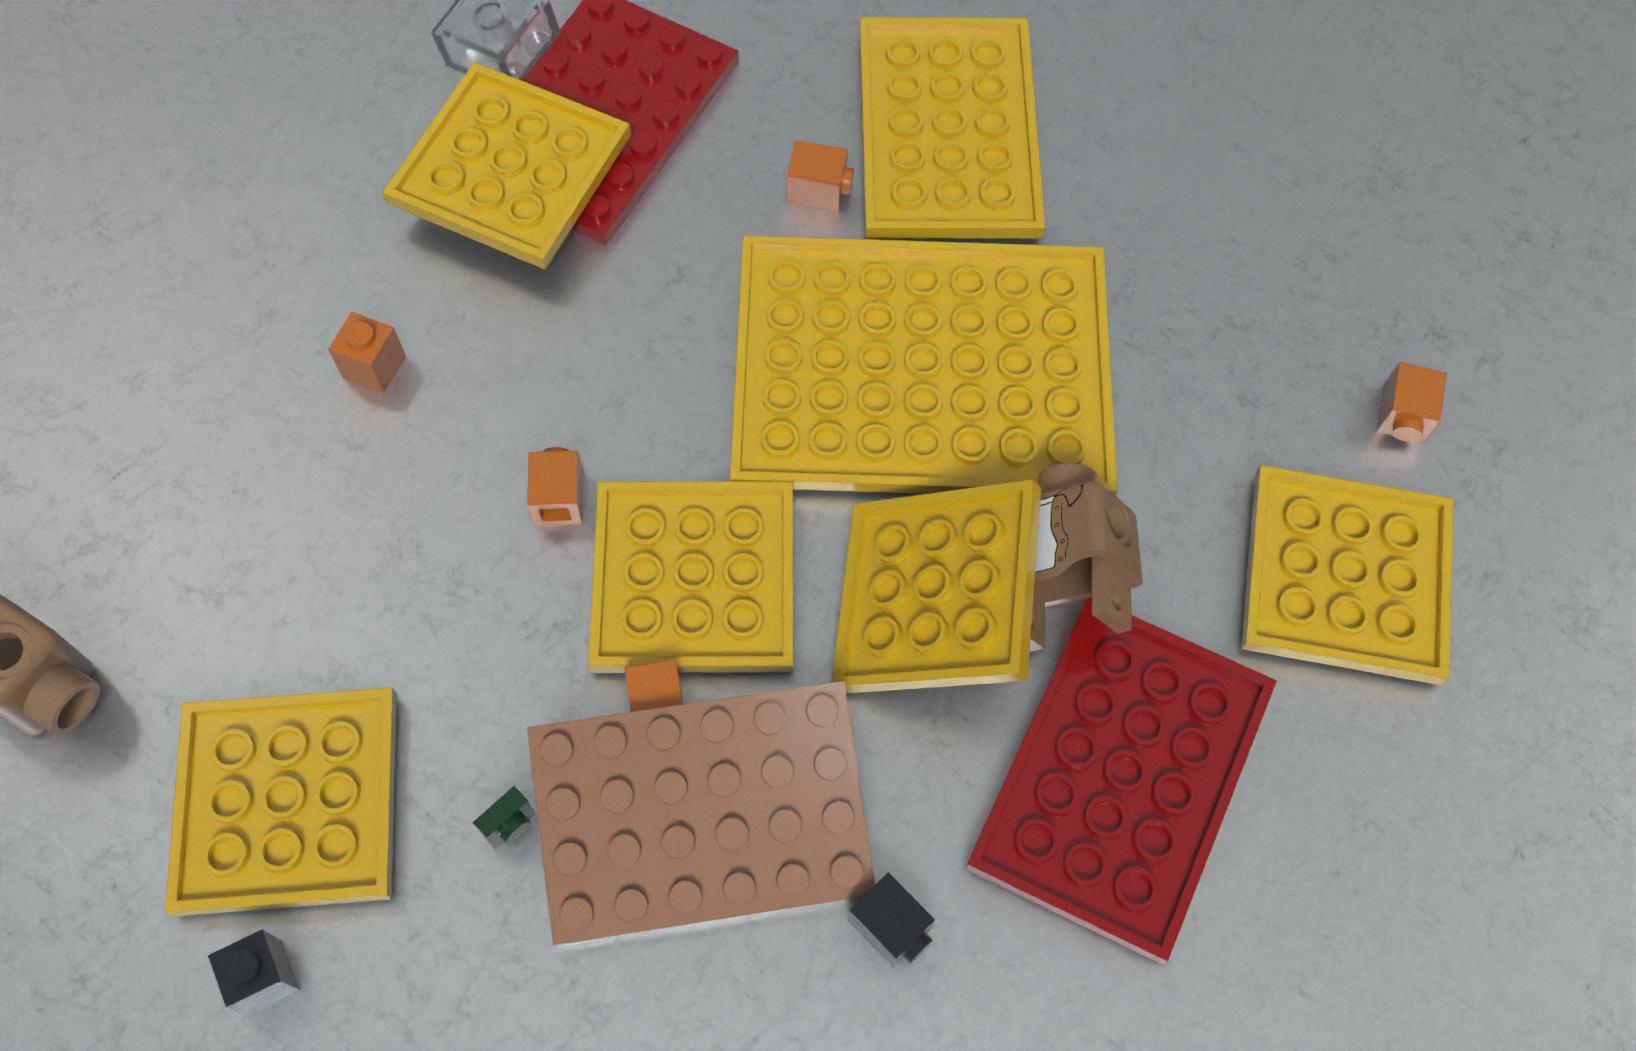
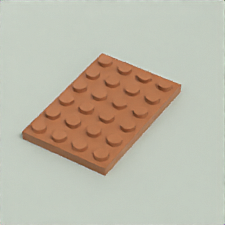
M844 681L527 727L553 946L863 897L875 885Z

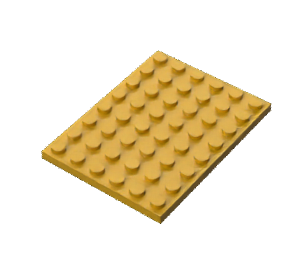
M743 235L730 481L793 482V490L930 494L1034 479L1038 484L1039 474L1045 468L1057 464L1072 463L1093 469L1098 475V482L1116 496L1118 488L1104 247Z

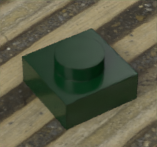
M513 786L472 823L496 850L504 842L506 845H509L518 840L531 825L529 819L536 813L529 801Z

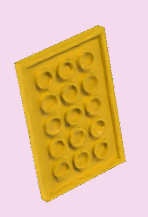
M860 17L865 238H1043L1045 217L1028 18Z

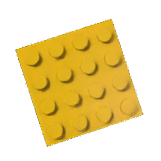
M474 62L385 187L382 194L386 204L546 270L630 138V123Z
M1260 465L1255 473L1241 649L1443 685L1450 677L1454 498Z
M1034 479L853 505L831 683L844 681L847 694L1028 681L1041 487Z
M598 481L588 658L590 673H625V667L676 659L679 673L793 672V482Z
M391 687L182 703L165 913L176 917L392 899L397 693Z

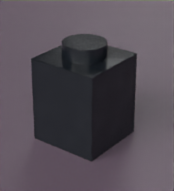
M889 872L849 910L848 921L892 967L903 957L911 964L933 942L927 933L931 930L935 919Z
M259 930L208 955L226 1008L242 1015L249 1016L300 991L282 941L264 930Z

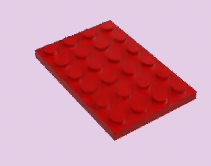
M582 0L520 79L630 123V138L575 222L572 230L605 246L608 245L738 64V50L627 0Z
M1092 597L1085 601L965 869L1164 965L1168 962L1277 680L1131 615L1132 631L1116 633L1092 615Z

